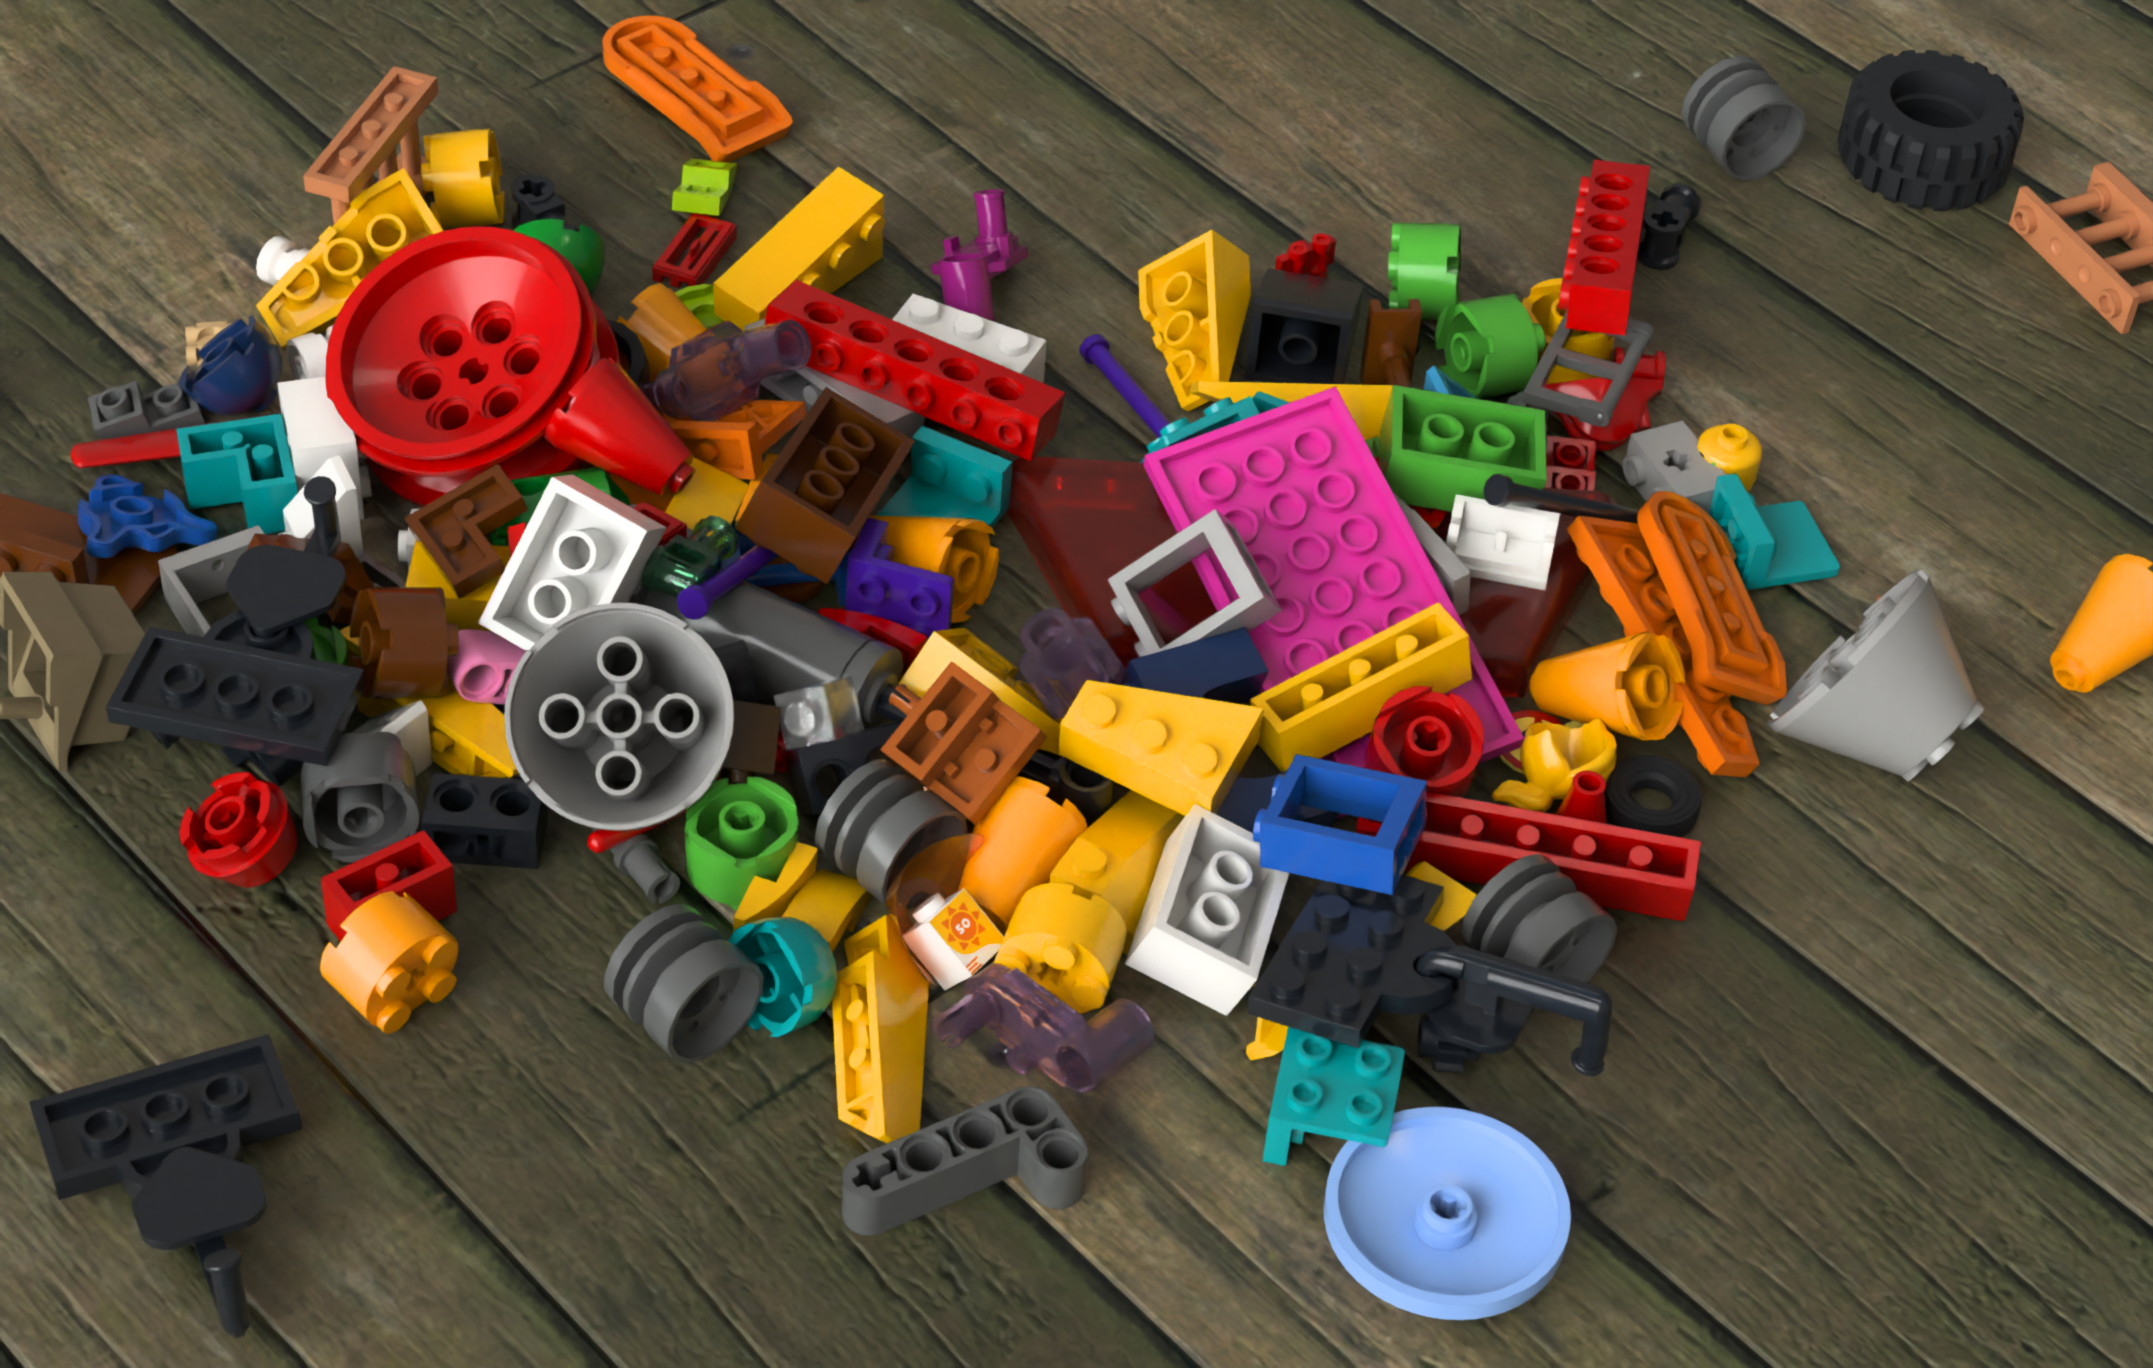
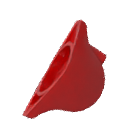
M1631 377L1613 411L1609 424L1605 427L1578 421V417L1556 411L1553 412L1560 418L1572 438L1596 441V451H1611L1625 444L1630 439L1631 434L1652 429L1648 401L1657 396L1663 389V380ZM1590 378L1545 384L1543 388L1601 403L1613 380Z

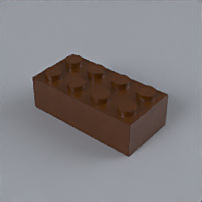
M825 387L761 480L734 529L748 536L755 545L769 549L793 563L802 573L816 577L828 584L862 530L866 520L870 517L915 440Z

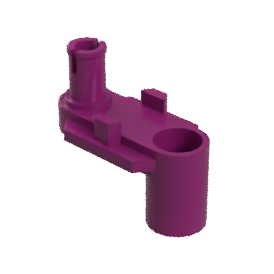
M989 189L973 193L976 203L979 235L975 236V240L961 247L959 235L943 239L945 256L931 264L932 274L940 275L943 302L945 305L978 315L995 322L990 280L1000 273L1008 271L1012 266L1029 256L1028 247L1019 246L1018 236L1013 235V232L1007 229L1004 202L1005 191L1003 189Z

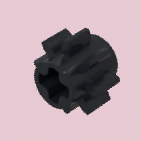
M1426 1013L1420 1014L1417 1042L1418 1057L1433 1058L1432 1070L1437 1072L1463 1073V1060L1478 1061L1479 1051L1445 1041L1436 1030Z

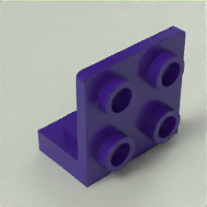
M868 517L848 557L845 610L874 615L896 622L927 636V641L934 631L951 629L954 592L953 577L892 562L894 547L887 545L888 522Z

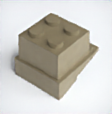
M2 572L0 578V625L3 630H8V688L14 697H0V719H27L57 770L68 771V755L72 746L126 740L130 726L109 722L106 705L145 633L115 586L58 582L52 572Z

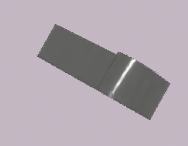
M1025 1086L1017 1088L859 1155L849 1161L843 1169L842 1218L845 1225L851 1231L860 1235L872 1236L880 1234L1017 1174L1032 1196L1041 1205L1051 1209L1072 1207L1080 1201L1084 1194L1088 1147L1083 1137L1051 1094L1038 1087Z

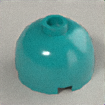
M768 917L738 928L728 940V942L736 945L756 963L764 976L762 996L754 1014L746 1023L747 1026L757 1031L760 1030L763 1024L772 1032L771 1037H781L809 1025L822 1016L835 996L838 977L836 962L831 948L816 928L796 918Z

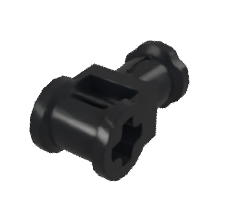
M529 174L517 178L512 183L511 196L516 202V212L512 216L513 230L519 225L534 220L558 219L564 220V229L579 232V228L572 225L566 219L565 203L554 192V185L551 180L541 175Z
M1675 183L1670 187H1666L1654 208L1648 209L1645 212L1643 225L1646 229L1644 241L1639 245L1637 257L1644 266L1651 269L1667 270L1673 268L1678 263L1679 249L1683 243L1686 226L1689 220L1697 217L1701 209V199L1692 187L1681 183Z

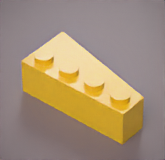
M838 166L713 283L714 315L744 333L746 325L766 317L767 305L795 280L832 294L883 257L884 195Z

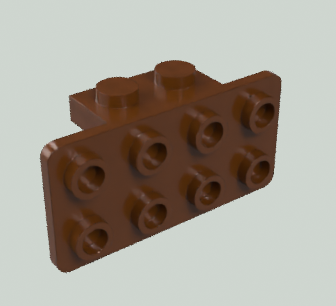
M0 493V578L2 572H52L58 582L115 586L135 616L161 583L158 560L178 554L176 547L172 545L161 552H150L141 548L129 547L123 548L115 556L109 558L90 556L86 552L87 536L82 533L77 524L78 516Z

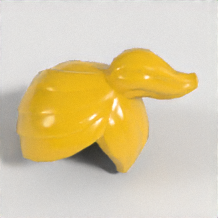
M1595 718L1590 723H1585L1581 728H1570L1553 723L1530 724L1520 752L1522 770L1527 782L1507 780L1501 783L1491 795L1493 801L1507 803L1510 807L1545 813L1551 807L1554 800L1565 798L1572 785L1573 777L1578 772H1596L1606 782L1616 764L1617 743L1615 737L1607 730L1601 718Z

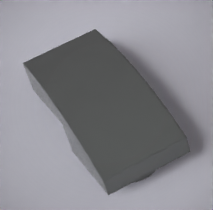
M137 381L119 387L109 388L102 393L88 397L93 428L98 438H116L206 424L203 407L197 404L180 387L179 383L166 385L159 390L143 395Z

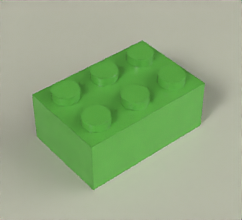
M1393 385L1380 428L1379 468L1392 492L1399 496V499H1402L1406 504L1449 512L1453 511L1456 494L1485 500V483L1494 474L1508 476L1517 484L1544 489L1546 483L1545 410Z

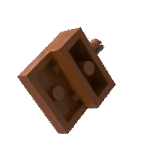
M951 661L922 698L907 688L905 684H900L895 690L910 703L905 702L895 693H891L889 703L906 714L907 717L880 750L903 771L911 775L920 784L977 826L1047 736L1040 728L1000 700L992 690Z

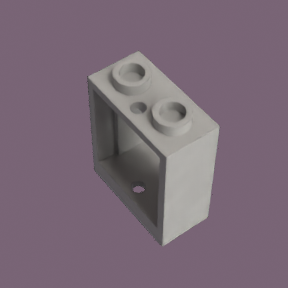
M1216 509L1108 579L1117 596L1111 600L1116 614L1127 627L1133 626L1140 641L1135 643V649L1139 657L1243 627L1246 628L1247 632H1250L1282 611L1236 526ZM1212 547L1239 598L1165 645L1138 594Z
M259 525L158 560L164 599L186 634L203 637L211 628L196 604L228 592L227 579L238 558L247 550L255 533L264 534ZM221 560L218 565L212 566L216 561Z

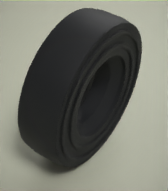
M1637 755L1618 762L1606 781L1604 792L1606 819L1611 825L1680 838L1689 833L1695 825L1702 803L1701 789L1694 775L1681 764L1656 755ZM1641 788L1658 790L1671 799L1672 805L1663 810L1648 809L1635 803L1630 794L1634 790Z

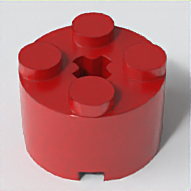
M1416 686L1396 693L1384 703L1375 720L1365 751V768L1427 781V792L1463 798L1472 784L1483 751L1484 729L1476 711L1462 697L1451 692L1449 696L1431 691L1432 687Z

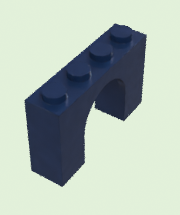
M1243 627L1129 661L1119 685L1243 704L1257 696L1269 670L1246 628ZM1287 771L1282 772V773H1279V774L1285 775ZM1279 774L1264 778H1243L1238 776L1216 815L1253 833L1257 813L1261 808L1267 809L1271 803L1272 788ZM1301 805L1294 820L1332 827L1339 813Z

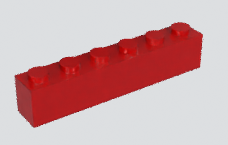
M1427 792L1426 825L1405 870L1410 871L1416 864L1425 861L1452 879L1486 885L1488 881L1511 863L1524 856L1541 854L1552 860L1558 866L1560 873L1569 876L1574 881L1577 892L1589 895L1602 907L1685 922L1695 888L1701 841ZM1358 817L1355 833L1376 837L1383 822Z

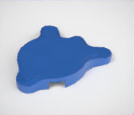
M104 475L97 478L95 486L89 491V502L80 499L78 502L77 524L82 533L87 536L86 552L93 557H113L123 548L129 547L141 548L150 552H161L177 543L203 545L217 540L218 529L215 523L188 512L183 502L175 494L164 489V500L144 496L143 483L131 481L124 476Z

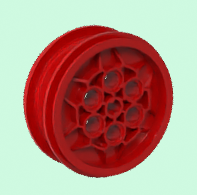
M483 226L462 227L432 234L410 243L382 261L357 285L340 310L331 331L326 354L325 384L327 397L333 401L342 419L354 432L357 449L368 457L364 459L377 478L401 498L424 507L496 464L501 467L510 480L577 470L584 460L554 447L544 439L545 429L557 408H560L563 412L567 411L569 403L573 398L568 392L589 368L602 358L609 360V357L620 364V356L613 330L605 315L591 299L589 291L579 273L563 255L546 243L512 230Z

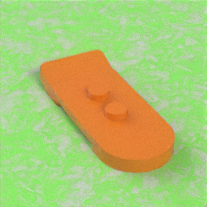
M637 16L616 23L605 33L602 44L603 60L607 69L697 140L713 161L729 163L784 138L789 133L793 123L792 117L776 95L759 82L750 81L699 42L696 39V34L682 23L662 16Z
M1668 491L1655 492L1638 511L1637 522L1691 646L1692 668L1695 681L1702 686L1763 705H1770L1785 698L1787 693L1785 661L1774 637L1764 629L1734 562L1736 554L1727 535L1706 511L1689 499Z

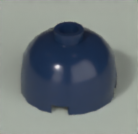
M249 316L248 326L239 319L207 342L197 353L203 359L202 363L195 372L187 365L179 380L180 387L197 404L209 412L218 415H240L251 408L255 412H259L266 408L277 396L278 391L274 386L280 378L283 360L279 347L269 331L254 316Z

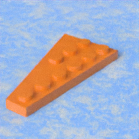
M1578 516L1566 530L1577 547L1578 557L1589 567L1598 582L1601 596L1612 606L1624 626L1625 636L1641 632L1665 635L1671 639L1680 653L1685 671V684H1676L1675 700L1684 701L1682 714L1677 723L1686 731L1695 746L1699 762L1711 775L1747 777L1760 765L1745 717L1732 708L1729 699L1732 696L1731 694L1702 686L1695 681L1692 668L1691 646L1638 523Z

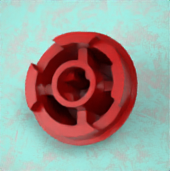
M249 772L232 773L215 780L210 785L216 791L203 801L196 812L188 807L181 821L180 841L187 849L190 863L197 871L204 875L239 887L250 888L265 884L286 868L297 848L298 835L286 797L277 785L269 781L257 780Z

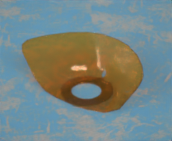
M980 834L956 835L931 844L907 863L894 877L887 891L885 905L892 928L922 976L933 986L935 984L929 971L908 947L903 938V935L914 925L908 917V901L917 892H926L931 896L939 893L943 899L958 892V885L966 863L984 843L985 837Z

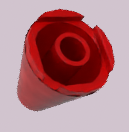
M610 357L609 360L606 358L600 359L574 384L568 392L573 397L569 403V408L566 412L557 408L545 429L544 439L554 447L661 497L669 491L676 495L679 494L692 479L696 471L690 466L694 458L693 453L622 366Z

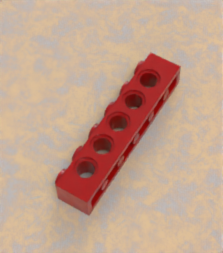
M1593 160L1591 177L1581 176L1558 309L1568 310L1566 329L1626 336L1650 166Z
M795 280L767 305L760 346L764 349L1028 461H1031L1056 435L1066 392L798 280Z

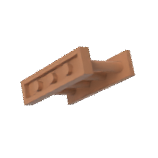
M393 66L303 175L306 192L331 199L333 224L349 210L350 203L355 196L375 184L374 173L377 169L379 171V180L377 182L404 168L422 198L427 194L423 187L421 164L427 161L426 157L421 156L417 119L439 93L437 77ZM400 142L401 152L397 156L396 145Z
M2109 161L2094 166L2087 191L2083 194L2046 204L2028 186L2019 188L2009 225L2121 335L2129 333L2138 304L2153 300V280L2131 286L2119 273L2149 265L2153 269V202ZM2092 210L2104 223L2074 231L2062 219ZM2120 237L2132 250L2103 259L2090 246Z

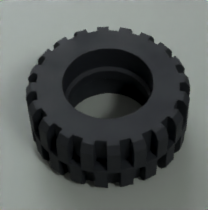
M1907 50L1902 51L1898 56H1894L1891 53L1882 56L1876 62H1871L1854 78L1850 86L1839 131L1838 150L1841 159L1854 179H1861L1864 188L1872 193L1877 191L1883 194L1885 200L1895 204L1897 201L1909 204L1908 208L1919 210L1922 207H1932L1934 211H1947L1950 207L1955 206L1960 210L1969 208L1975 204V201L1980 204L1987 200L2006 183L2022 133L2024 113L2012 87L2007 88V84L1997 73L1990 74L1987 67L1978 62L1972 64L1964 61L1963 56L1956 54L1951 56L1940 55L1939 51L1926 50L1925 53Z

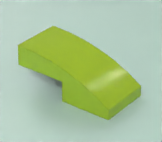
M689 159L683 165L682 183L673 191L672 210L719 216L729 199L737 172V163Z

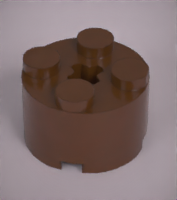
M374 587L361 590L356 596L350 623V638H359L361 655L350 656L351 667L364 669L366 686L361 696L376 699L445 697L448 688L447 659L448 657L456 656L458 652L459 634L456 624L447 623L445 594L441 587Z

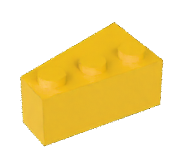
M1086 680L1060 723L1059 755L1186 816L1194 804L1217 814L1260 738L1264 708Z

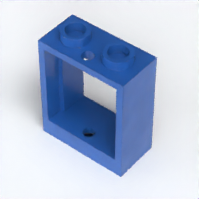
M1296 754L1286 774H1279L1276 777L1272 788L1271 803L1268 808H1261L1255 819L1253 840L1260 843V867L1393 895L1426 825L1427 781ZM1304 805L1383 823L1376 837L1302 822L1294 820L1300 806Z

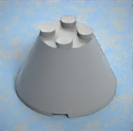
M1922 569L1911 572L1882 595L1863 613L1866 618L1858 626L1860 631L1854 633L1848 640L1840 635L1805 671L1786 693V697L1781 699L1771 712L1770 716L1774 720H1769L1766 724L1774 732L1902 776L1907 782L1914 778L1928 762L1934 765L1949 752L1955 744V741L1950 736L1958 727L1961 730L1968 727L1983 712L1985 707L1977 700L1930 577Z
M621 602L590 606L565 616L554 623L553 627L541 636L530 650L527 649L520 659L508 687L504 713L506 739L512 760L520 776L534 794L549 808L575 823L590 828L610 831H628L651 827L677 816L694 804L712 785L726 761L732 742L735 719L734 700L727 674L709 644L688 624L663 610L636 603Z

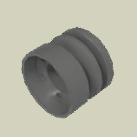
M1743 56L1724 59L1707 69L1693 83L1687 93L1681 113L1684 126L1696 137L1700 144L1709 150V154L1724 171L1734 179L1747 181L1763 177L1779 168L1796 150L1803 138L1806 125L1804 112L1800 106L1755 59Z
M875 759L855 770L832 794L818 819L814 840L819 854L837 866L850 878H857L860 886L891 910L897 911L907 910L922 902L941 885L954 868L963 850L967 835L966 819L962 814L932 791H924L922 784L891 760Z
M1541 854L1520 858L1506 866L1488 881L1471 903L1463 919L1461 930L1464 943L1469 948L1585 983L1591 979L1606 960L1614 945L1617 933L1614 918L1589 895L1577 892L1574 881L1569 876L1560 873L1558 866L1548 857Z
M680 903L662 907L646 916L626 934L613 952L605 971L604 991L609 999L620 1010H624L634 1023L643 1025L649 1037L676 1061L691 1063L706 1059L726 1046L741 1032L754 1014L762 996L764 976L756 963L736 945L723 940L718 929L712 924L706 923L704 917L697 910Z

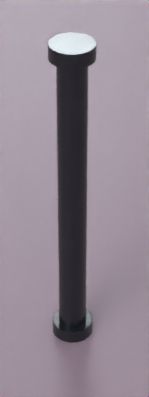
M1494 474L1489 477L1484 486L1485 500L1493 506L1504 507L1508 504L1560 513L1561 515L1575 518L1586 516L1638 523L1637 513L1639 510L1517 484L1510 477L1501 474Z

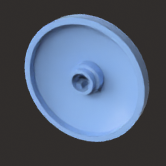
M1421 1107L1394 1113L1389 1142L1385 1147L1348 1140L1337 1154L1331 1166L1323 1206L1324 1223L1330 1244L1342 1265L1357 1282L1380 1299L1395 1307L1414 1314L1445 1320H1470L1490 1317L1507 1312L1533 1298L1548 1284L1559 1268L1564 1256L1571 1224L1570 1202L1563 1180L1550 1159L1535 1143L1519 1131L1497 1119L1480 1113L1450 1107Z

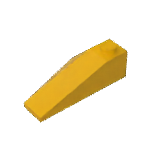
M966 628L934 631L898 683L899 685L905 684L907 688L922 698L952 661L992 690L1000 700L1044 732L1047 738L1039 749L1059 755L1060 723L1066 713L1060 712L1056 716L1050 710L1053 705L1051 696L1039 687H1033L1024 681L1013 679L1019 669Z
M1133 790L1125 794L1080 834L1050 873V883L1073 885L1075 888L1072 894L1091 900L1094 893L1107 900L1119 912L1127 929L1123 953L1126 955L1129 953L1165 843L1184 818L1182 814Z

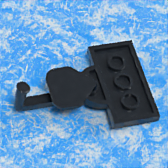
M325 476L314 477L304 487L303 494L312 506L315 527L304 551L275 545H259L246 550L238 558L227 579V588L240 611L233 612L215 622L203 637L149 626L106 705L109 722L327 766L366 686L364 669L316 660L314 642L309 627L303 623V621L330 611L335 606L346 584L345 568L340 561L333 558L340 544L341 533L335 499L337 489L335 483L330 478Z
M1405 875L1401 876L1393 895L1321 880L1248 999L1249 1015L1355 1048L1360 1047L1380 1011L1400 1015L1426 1013L1445 1041L1482 1053H1500L1512 1048L1519 1039L1535 1007L1583 1021L1580 1047L1574 1049L1570 1059L1574 1068L1586 1076H1597L1604 1070V1058L1608 1046L1612 1015V1000L1602 988L1472 948L1457 946L1443 930L1431 925L1443 904L1444 887Z
M263 1035L30 1101L33 1120L58 1200L121 1182L130 1197L134 1198L132 1209L143 1241L147 1245L160 1250H173L193 1244L222 1328L227 1334L233 1335L234 1339L245 1336V1332L250 1325V1315L239 1266L242 1262V1253L236 1249H227L222 1235L239 1231L255 1224L264 1215L267 1202L256 1169L249 1164H245L243 1161V1146L302 1130L299 1109L270 1035Z

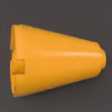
M663 284L651 285L639 293L631 302L638 309L627 321L620 316L616 321L623 323L637 334L649 364V386L676 397L741 399L746 389V385L742 383L744 371L680 298ZM619 352L620 365L628 373L629 361L625 354Z
M870 515L869 518L888 522L887 545L894 547L892 562L953 577L952 623L965 622L972 617L965 613L974 603L981 606L984 604L996 579L999 562L998 548L990 546L988 533L995 535L991 526L974 518ZM857 538L855 539V541L853 542L852 546L850 547L851 551H852V549H853V547H854V545H855V543H856V541H857Z
M2123 554L2114 556L2102 567L2050 657L2053 676L2062 687L2070 691L2090 692L2153 655V572L2148 570L2153 562L2144 557Z
M1641 632L1545 659L1538 664L1532 674L1529 688L1536 705L1543 712L1584 724L1590 723L1595 718H1601L1608 731L1642 741L1664 739L1674 730L1682 714L1684 701H1676L1675 698L1676 684H1685V671L1680 653L1670 638L1665 635H1655L1651 632Z
M1016 776L977 826L974 825L958 889L960 891L965 888L1001 934L1007 931L1013 913L1025 892L1035 886L1050 883V873L1077 837L1088 828L1086 819L1069 800L1065 799L1063 805L1060 806L1046 797L1050 790L1049 787L1020 776Z

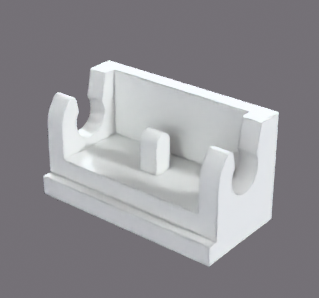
M1456 494L1446 545L1469 568L1471 577L1545 591L1560 513L1511 504L1498 507L1488 504L1484 499Z

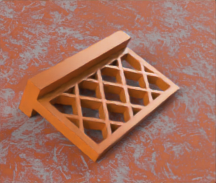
M646 396L693 453L695 458L738 479L755 480L764 473L762 454L807 415L805 401ZM584 461L577 470L595 468L596 466Z

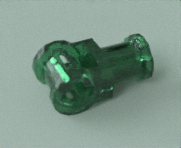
M711 515L699 520L695 524L693 535L689 539L676 534L666 545H659L655 548L644 567L641 587L650 593L659 590L678 598L679 593L688 586L701 585L715 575L718 570V563L731 558L737 552L739 547L737 534L733 531L729 522L721 517ZM711 530L714 531L709 537L706 536Z

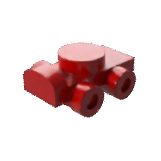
M1318 233L1313 236L1312 243L1310 244L1305 240L1296 241L1290 244L1286 253L1276 257L1275 269L1300 274L1308 273V275L1327 278V265L1334 263L1336 240L1331 235Z

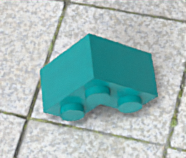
M282 414L176 429L189 509L242 502L248 529L259 525L264 534L285 531L283 509L298 492Z

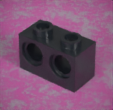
M886 723L785 749L799 813L803 815L817 814L819 819L827 801L839 785L859 767L869 763L875 753L881 752L884 754L880 749L901 723ZM825 765L830 766L837 776L836 788L828 796L822 795L816 786V775Z
M433 773L421 826L422 830L427 833L450 863L538 869L548 822L547 805L534 794L523 779Z

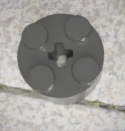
M390 732L343 734L327 766L304 762L301 770L303 828L307 839L317 849L318 843L332 851V858L354 863L405 839L408 835L411 836L416 833L419 824V808L415 766L412 758L401 746V741L395 734Z

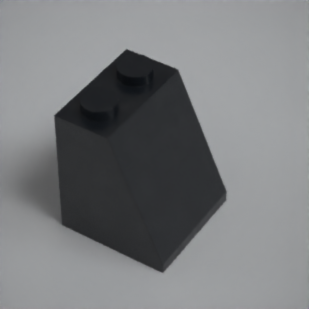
M1268 268L1253 302L1245 379L1266 383L1344 384L1359 322L1364 284Z

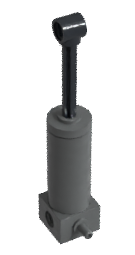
M632 503L629 507L634 508L637 505ZM687 528V538L669 551L650 559L628 603L651 606L679 618L696 631L712 649L743 640L748 648L759 700L772 706L781 707V710L838 736L879 726L885 717L897 723H902L907 717L906 714L889 703V697L892 692L905 702L910 703L895 690L899 686L898 683L901 680L903 670L902 653L897 648L745 580L712 603L711 610L704 617L698 620L688 619L678 608L677 598L679 593L690 585H701L720 571V569L696 559V531ZM1036 751L1017 774V776L1040 782L1049 787L1050 790L1046 797L1058 805L1062 806L1065 799L1069 800L1086 819L1087 827L1091 826L1112 807L1114 781L1063 756L1058 760H1054Z

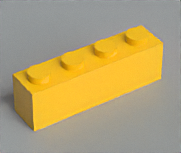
M1439 602L1251 698V706L1264 708L1260 738L1257 744L1281 773L1288 770L1296 754L1320 759L1372 732L1375 720L1382 706L1396 693L1411 687L1427 686L1432 687L1431 691L1445 694L1472 680L1469 635Z

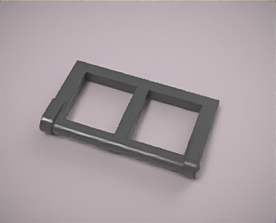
M1567 310L1523 391L1522 402L1578 417V421L1605 427L1609 424L1613 411L1646 346L1653 338L1654 329L1648 323L1628 318L1626 336L1602 333L1632 343L1622 363L1618 364L1564 349L1574 329H1566ZM1555 365L1613 380L1601 403L1543 388Z

